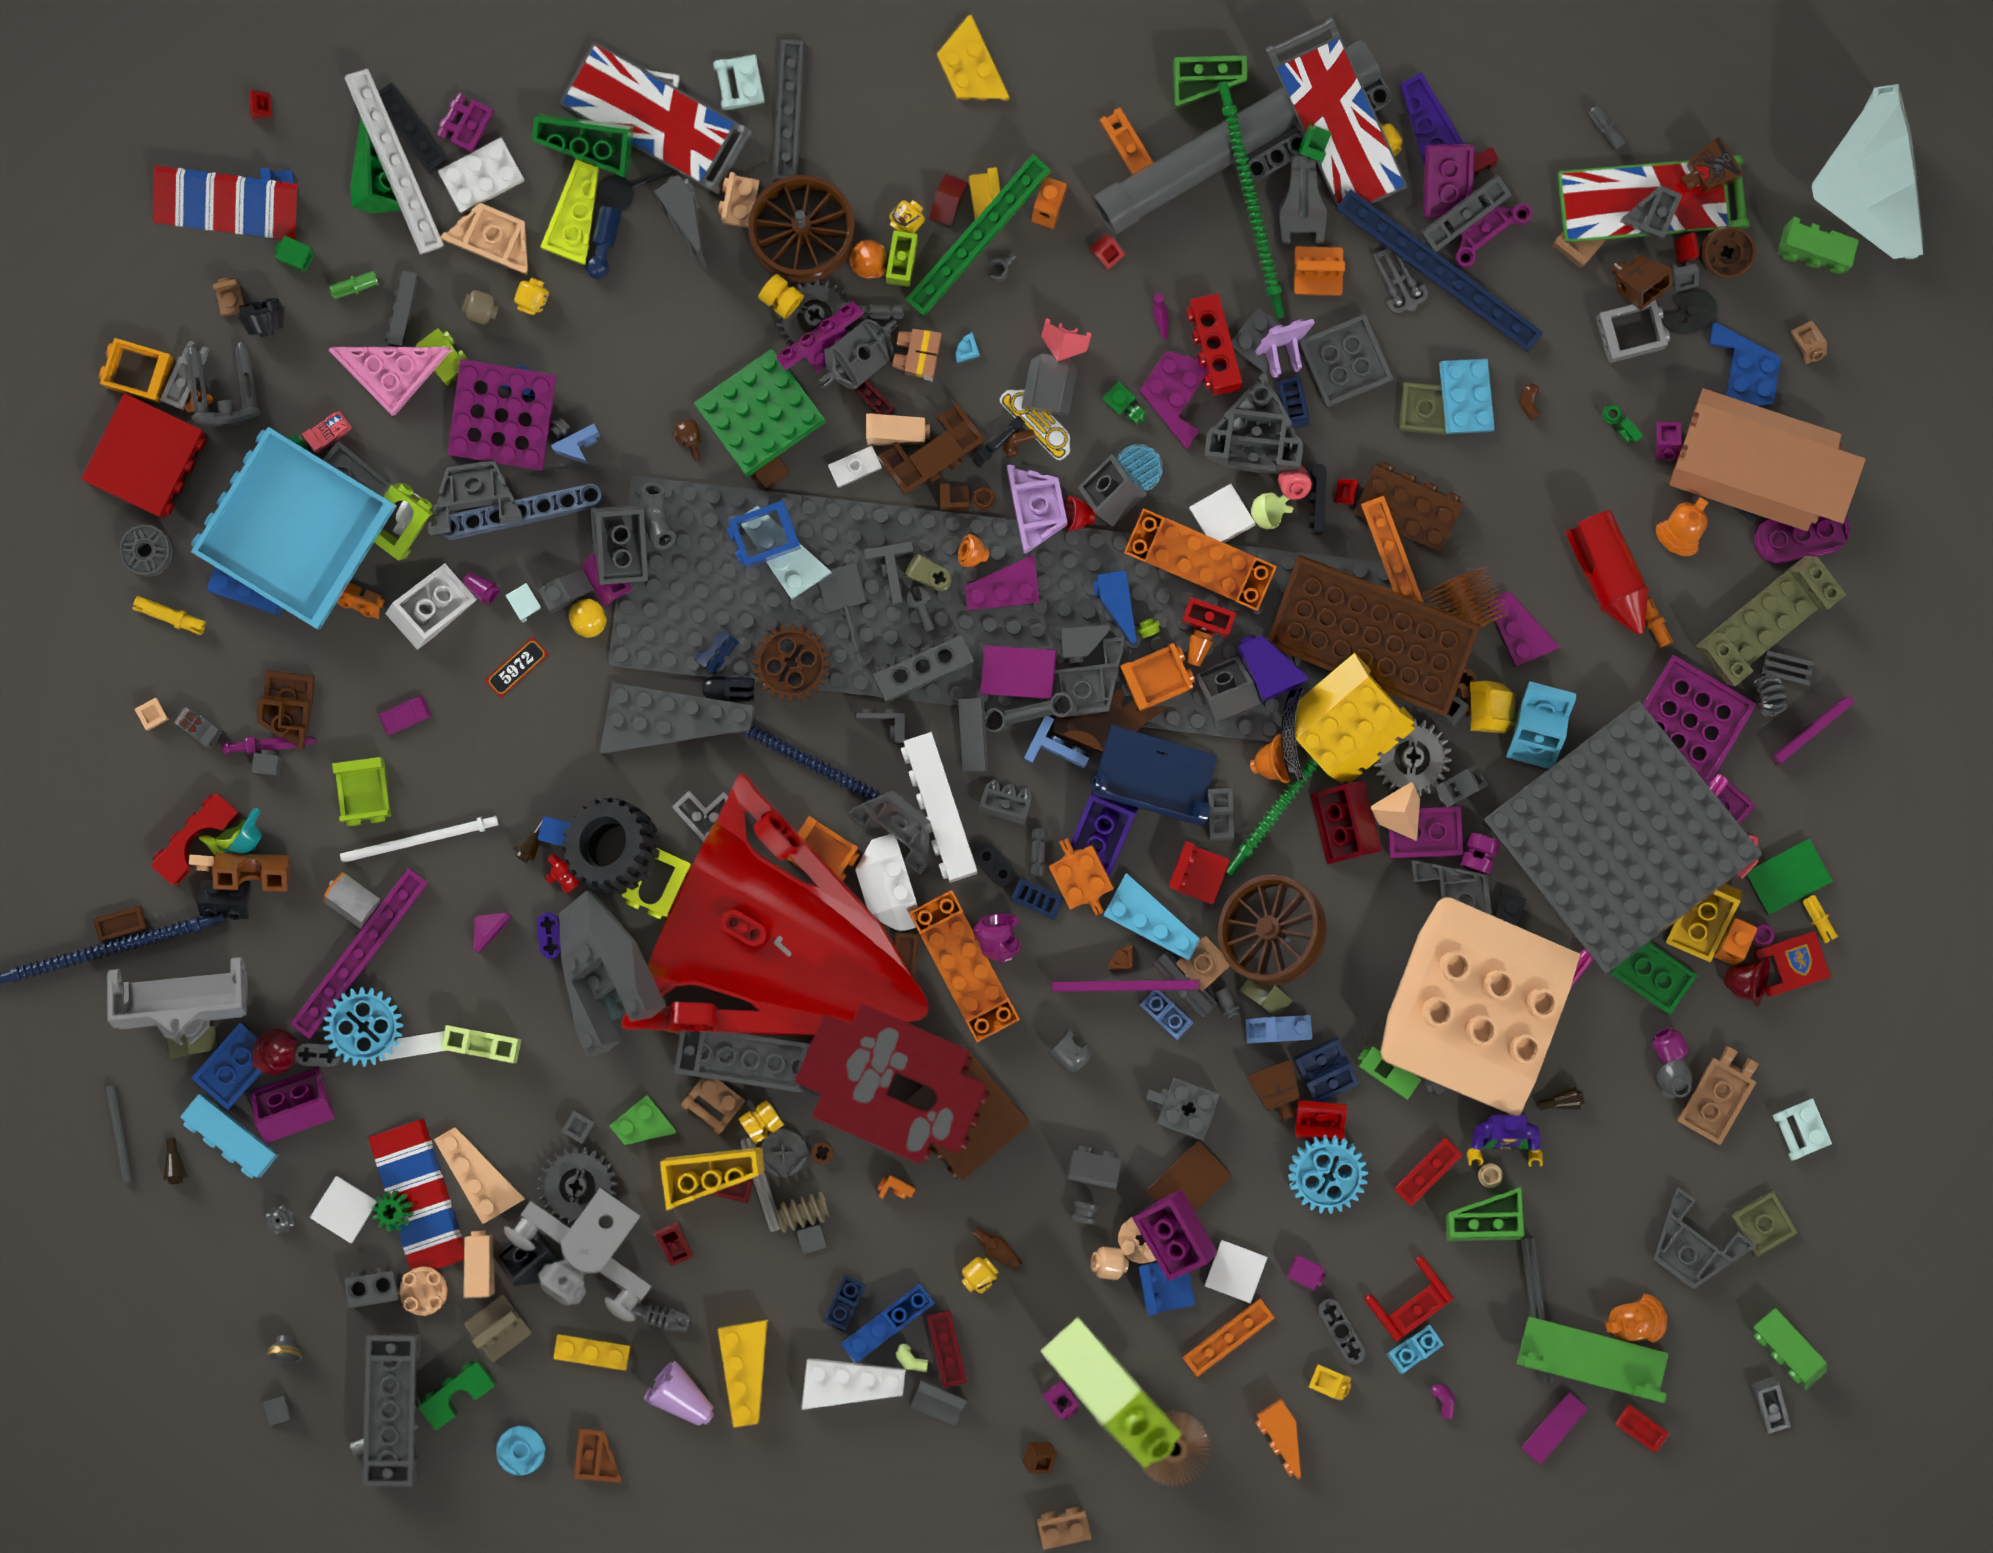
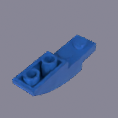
M918 1284L840 1345L853 1363L856 1364L932 1306L934 1301L922 1285Z

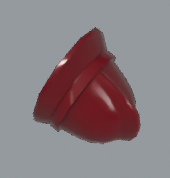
M1763 957L1758 962L1743 963L1731 967L1724 977L1726 988L1734 996L1751 1000L1758 1007L1769 978V957Z
M272 1028L262 1033L256 1040L252 1051L253 1067L267 1074H279L287 1071L295 1061L297 1040L283 1029Z

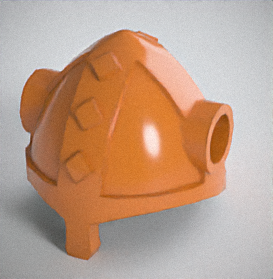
M861 240L855 244L850 254V266L854 274L870 279L880 278L887 272V254L883 245L873 240Z

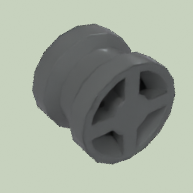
M1075 1201L1074 1206L1076 1209L1071 1220L1095 1225L1094 1213L1098 1210V1205Z

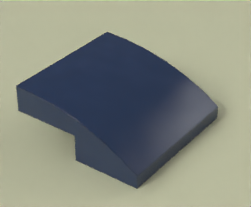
M1337 1037L1293 1058L1314 1102H1324L1360 1084Z

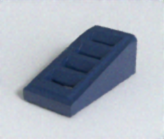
M1296 376L1277 380L1280 401L1293 424V428L1298 429L1310 426V417L1301 377ZM1295 386L1298 388L1297 390L1284 392L1285 388ZM1299 396V399L1286 401V398ZM1301 406L1299 409L1288 411V408Z
M1022 878L1019 879L1010 899L1014 903L1055 920L1064 900L1063 897ZM1024 886L1029 888L1024 900L1019 899ZM1033 890L1038 893L1033 904L1028 903ZM1042 894H1044L1047 897L1044 901L1042 908L1037 907V905L1040 901ZM1051 898H1053L1056 901L1052 907L1051 912L1046 911V909Z

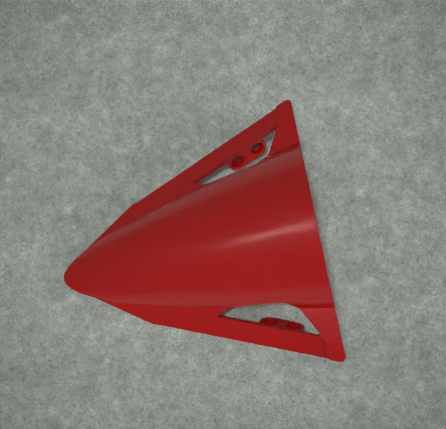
M739 774L718 818L705 838L684 880L647 966L662 997L676 986L699 985L750 1002L757 1011L716 1010L715 1005L708 1003L675 1002L671 1003L669 1008L664 1007L652 1018L630 1021L626 1012L621 1025L622 1028L629 1030L648 1029L815 1036L824 1014L852 1025L861 1003L906 1023L924 1018L928 1014L929 1005L925 994L910 974L880 921L754 787V783L745 774ZM746 810L757 820L754 831L767 848L780 860H786L791 856L816 884L801 881L754 849L747 840ZM737 910L759 922L767 931L765 942L760 946L753 947L728 934L721 927L722 915L726 911ZM732 918L730 920V925L732 927H736L738 925L737 918ZM753 930L751 932V937L753 939H757L759 937L758 930ZM779 936L783 938L780 943L791 952L790 957L773 943Z

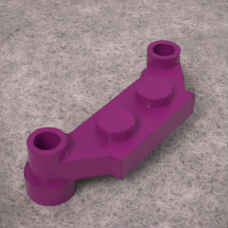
M1519 204L1515 208H1501L1498 205L1459 234L1461 242L1455 257L1457 266L1462 269L1472 266L1476 259L1475 252L1508 226L1515 224L1520 226L1528 223L1532 217L1531 207L1527 204ZM1517 214H1522L1524 219H1520ZM1461 257H1466L1468 262H1463Z

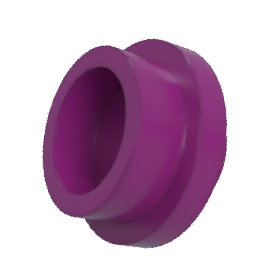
M1765 923L1756 924L1757 931L1752 943L1761 948L1769 946L1774 940L1773 929Z

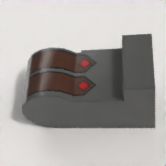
M184 706L174 720L176 725L209 749H212L224 732L186 706Z

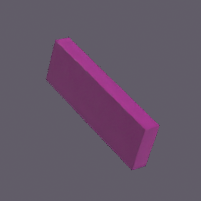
M1568 1392L1522 1445L1521 1449L1541 1465L1588 1408Z

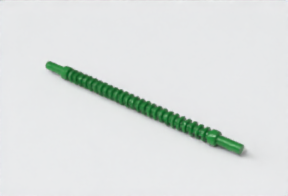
M1228 82L1218 83L1224 106L1222 113L1227 118L1225 119V122H1228L1226 129L1230 130L1228 136L1232 137L1230 143H1233L1231 149L1235 150L1233 156L1237 158L1235 160V163H1238L1236 169L1240 170L1238 176L1242 178L1240 180V183H1243L1241 189L1245 190L1243 197L1247 198L1245 201L1248 204L1246 210L1250 211L1248 217L1252 218L1250 224H1253L1251 230L1255 231L1253 237L1257 238L1255 244H1258V248L1256 250L1260 251L1258 257L1262 258L1260 264H1263L1261 270L1265 271L1263 277L1267 279L1265 281V284H1268L1266 288L1267 295L1271 296L1276 319L1286 316L1280 296L1282 289L1281 285L1277 284L1279 278L1275 277L1278 272L1274 271L1276 265L1272 264L1274 258L1270 257L1273 252L1269 251L1271 245L1267 244L1269 238H1266L1265 235L1268 232L1264 231L1266 225L1262 224L1264 218H1261L1260 214L1263 212L1259 211L1261 205L1257 204L1259 198L1255 196L1258 192L1254 191L1256 184L1252 183L1254 177L1250 176L1252 171H1249L1251 164L1247 163L1249 157L1245 156L1248 151L1244 150L1246 144L1242 143L1244 137L1240 135L1243 132L1239 130L1241 124L1237 123L1239 119L1236 116L1238 112L1237 107L1233 105Z
M1312 756L1308 757L1310 759L1308 762H1304L1305 767H1300L1304 780L1287 784L1289 786L1288 789H1283L1284 794H1280V799L1275 800V806L1271 805L1272 810L1266 812L1268 814L1266 817H1262L1263 822H1258L1259 827H1255V832L1250 833V839L1246 838V844H1241L1238 848L1239 853L1226 869L1229 875L1233 877L1246 858H1250L1254 854L1253 849L1258 848L1257 843H1262L1261 838H1265V833L1271 831L1269 829L1270 826H1275V820L1279 821L1278 816L1283 815L1282 811L1284 809L1287 810L1286 805L1292 804L1290 800L1296 798V793H1300L1299 788H1304L1303 783L1308 782L1307 778L1309 776H1313L1312 771H1317L1316 766L1319 764Z

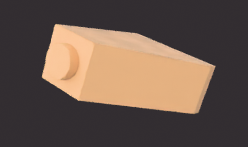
M866 414L868 446H893L898 442L900 446H925V439H930V424H925V418Z
M471 1231V1236L465 1237L464 1298L491 1296L495 1294L492 1235H486V1231Z

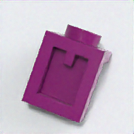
M1656 422L1657 460L1678 459L1682 447L1681 422Z

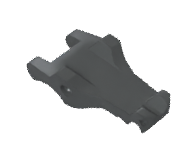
M1296 155L1291 159L1289 190L1279 206L1282 245H1290V232H1315L1316 245H1323L1327 209L1317 189L1316 160L1304 155Z

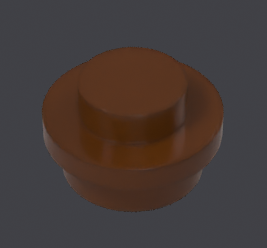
M982 486L974 490L971 499L976 509L986 511L994 506L996 497L992 489Z

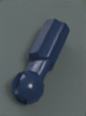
M600 206L592 240L596 245L594 256L586 262L588 275L595 279L603 278L609 271L606 255L608 249L614 247L622 214L621 211L612 207Z

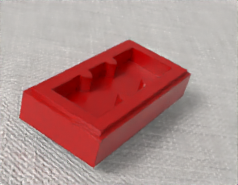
M1627 1404L1614 1423L1654 1453L1658 1451L1669 1435V1432L1629 1404Z

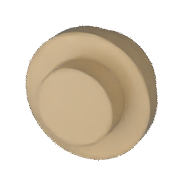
M1492 1163L1483 1165L1478 1172L1479 1182L1487 1188L1498 1186L1503 1178L1500 1167Z

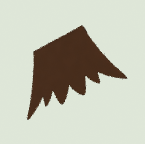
M1056 660L1055 670L1063 669L1062 666ZM1118 689L1114 691L1110 712L1064 718L1055 715L1053 733L1103 754L1110 725L1137 732L1152 718L1161 713L1166 706L1151 707L1139 712L1136 711L1137 706L1135 702H1132L1122 708L1124 691L1123 689Z

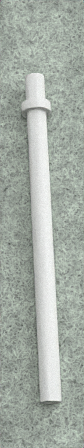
M497 816L485 819L479 817L477 821L341 853V861L345 863L477 830L483 832L485 828L498 826Z

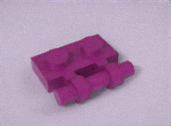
M458 93L455 100L451 101L449 105L450 110L445 119H441L438 125L440 128L436 135L445 139L448 132H451L453 136L450 142L472 153L489 124L494 110L474 99L466 107L463 104L467 97ZM458 113H461L463 117L457 126L453 123Z

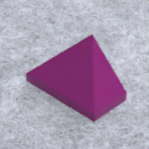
M508 913L475 916L474 950L481 954L511 920L512 916Z

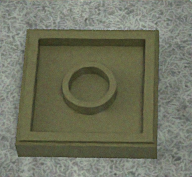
M1403 382L1399 431L1447 435L1441 386Z
M1774 1191L1766 1193L1730 1214L1740 1233L1756 1245L1751 1250L1755 1258L1798 1234Z

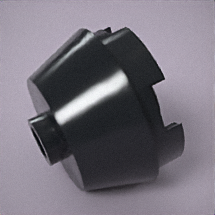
M279 297L246 303L239 306L238 319L249 335L259 334L260 337L273 335L274 330L283 327L285 306H282Z

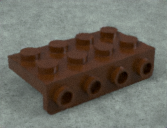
M1382 461L1381 464L1375 463L1353 514L1366 519L1361 504L1384 495L1398 534L1441 553L1463 507V502L1460 501L1461 496L1447 491V494L1438 491L1439 487L1428 481L1425 484L1415 481L1417 477L1404 471L1403 474L1393 471L1395 467Z

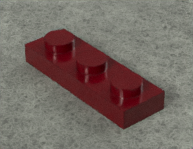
M951 1310L927 1315L943 1388L967 1383Z

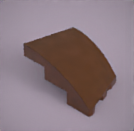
M267 670L265 671L264 695L258 699L257 723L266 729H271L280 738L290 741L299 750L305 748L313 704L315 675Z

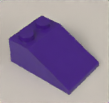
M1092 791L1071 841L1073 850H1081L1093 844L1108 876H1110L1139 808L1095 796Z

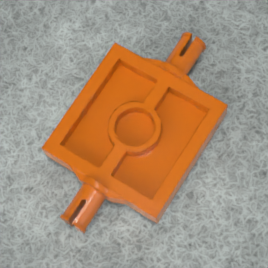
M1065 838L1064 841L1061 840L1059 844L1065 855L1059 861L1050 864L1049 868L1069 909L1071 910L1081 904L1089 903L1095 916L1103 913L1104 910L1098 899L1103 894L1113 890L1114 886L1093 844L1081 850H1073L1068 838Z

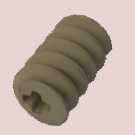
M822 1191L819 1192L817 1200L813 1194H809V1202H806L802 1196L800 1197L799 1205L796 1204L794 1199H791L790 1207H787L784 1201L781 1202L780 1210L776 1207L783 1233L787 1232L788 1225L793 1231L796 1230L797 1222H799L802 1228H805L807 1220L813 1226L816 1223V1217H818L821 1223L825 1222L826 1215L830 1218Z

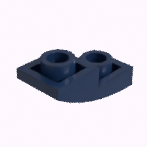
M844 1275L823 1323L845 1332L866 1284Z

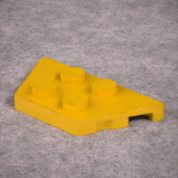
M969 15L937 53L938 60L956 99L976 98L977 100H987L988 98L1002 99V101L1009 100V95L972 15Z

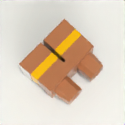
M912 329V332H899L897 346L907 347L909 350L907 356L901 354L894 355L893 368L905 371L907 376L921 377L924 380L933 382L942 338L941 333Z

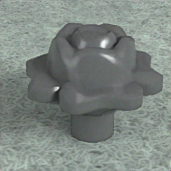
M285 1205L279 1208L272 1207L270 1209L271 1213L265 1216L268 1221L267 1229L273 1230L275 1235L282 1232L289 1233L290 1227L295 1225L293 1211H287Z

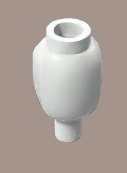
M406 501L402 502L396 514L397 525L393 532L399 536L402 535L413 517L412 506Z

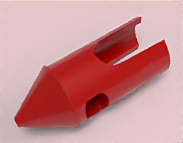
M1611 509L1578 522L1579 526L1564 531L1600 606L1599 610L1636 635L1644 633L1649 586L1647 587Z

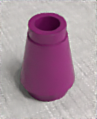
M469 572L463 579V584L482 603L491 604L499 594L500 589L495 582Z

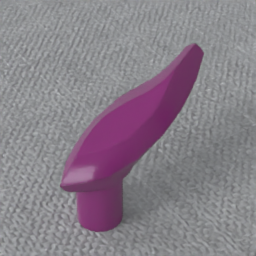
M1157 293L1153 300V314L1160 329L1161 338L1166 339L1169 324L1168 311L1164 303V296Z

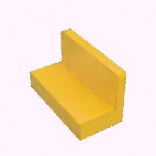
M997 167L988 168V173L969 176L975 220L1000 192Z

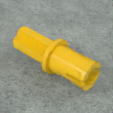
M1812 895L1804 899L1803 904L1812 919L1811 924H1815L1823 942L1827 943L1830 941L1826 931H1828L1832 940L1837 938L1838 934H1836L1828 919L1829 914H1825L1817 897Z

